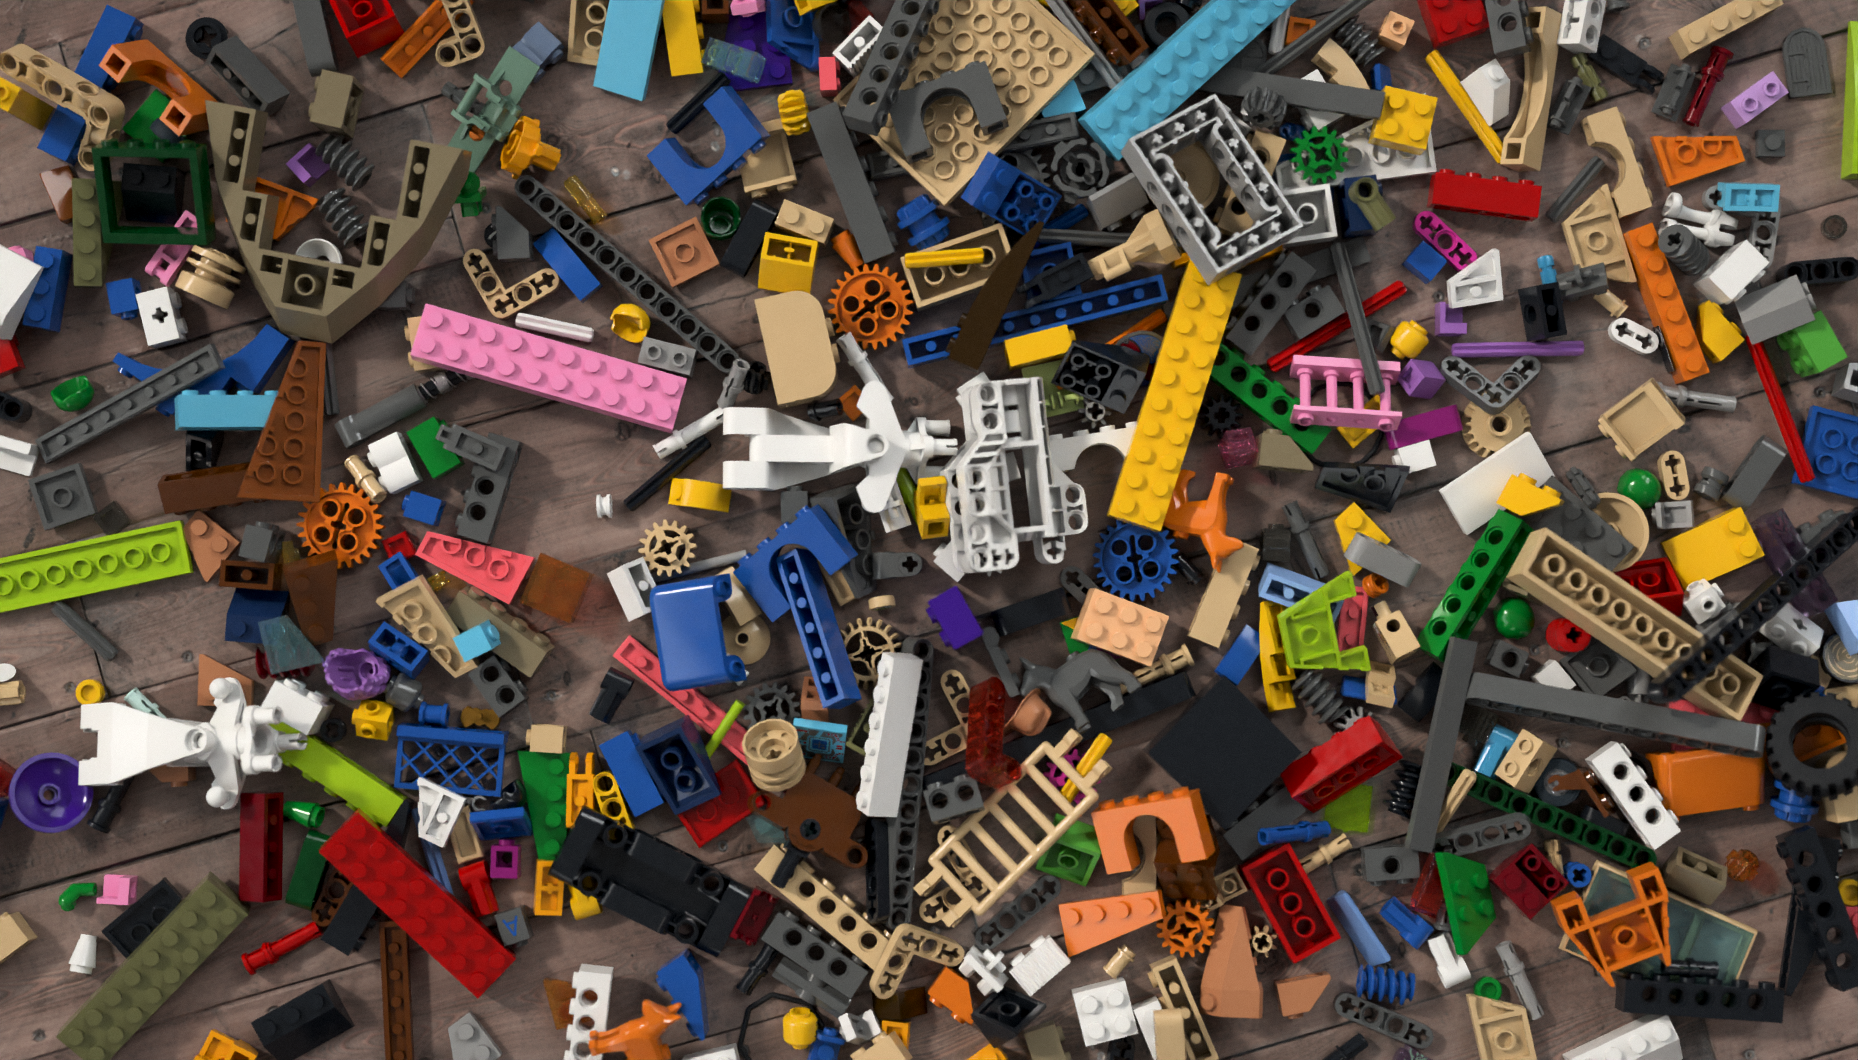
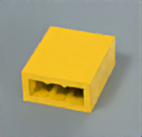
M1066 324L1004 340L1003 350L1009 372L1064 358L1072 340H1076L1074 331H1068Z

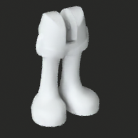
M1670 193L1664 204L1662 216L1703 224L1704 228L1684 226L1699 240H1703L1704 245L1708 247L1733 246L1735 236L1720 232L1719 228L1736 230L1739 220L1718 209L1712 210L1711 213L1690 209L1682 205L1683 199L1679 193ZM1669 218L1662 219L1658 228V237L1668 226L1680 223Z

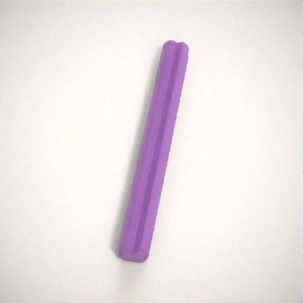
M1583 341L1454 343L1451 346L1452 356L1459 358L1522 357L1526 355L1580 356L1584 353Z

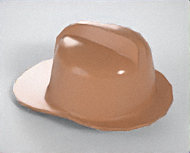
M1035 688L1024 698L1016 713L1001 730L1000 738H1004L1014 730L1027 736H1034L1043 731L1052 712L1040 698L1041 690L1039 688Z

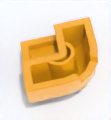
M212 1029L200 1053L195 1056L194 1060H256L259 1052L241 1039L236 1040L216 1029Z

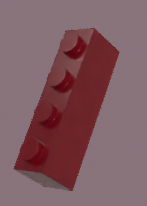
M256 791L240 793L239 901L270 902L282 900L284 792Z

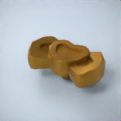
M466 706L460 715L461 723L465 728H469L474 724L478 726L486 725L493 731L499 726L501 717L499 718L493 709L481 710Z

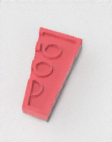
M427 531L415 553L420 558L511 605L535 560V557Z

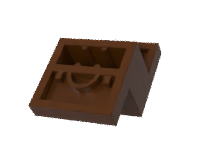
M1206 814L1215 852L1207 859L1181 863L1171 828L1165 821L1156 817L1155 821L1161 839L1153 863L1165 897L1197 900L1217 899L1218 889L1213 874L1220 847L1209 814Z

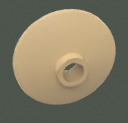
M731 615L722 622L726 654L737 655L742 659L744 665L755 663L766 654L771 637L769 628L761 617L757 616L742 626H736ZM741 633H745L748 636V641L744 644L738 640V636Z

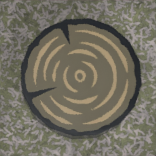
M1837 632L1827 637L1820 647L1819 659L1821 667L1837 683L1858 682V653L1850 656Z

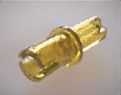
M572 175L565 180L564 186L578 202L577 207H582L594 225L608 216L594 199V193H590L576 175Z

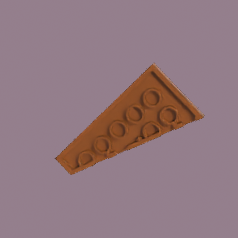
M300 340L297 342L236 498L320 502L326 343Z

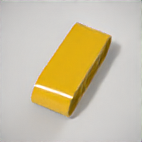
M603 771L596 775L593 780V789L601 813L613 820L622 821L625 826L634 830L635 825L627 801L612 771ZM602 776H608L612 779L613 786L611 790L601 788L599 782ZM615 801L620 804L622 809L620 815L614 816L608 811L610 802ZM613 828L608 832L611 839H619L617 837L618 828Z

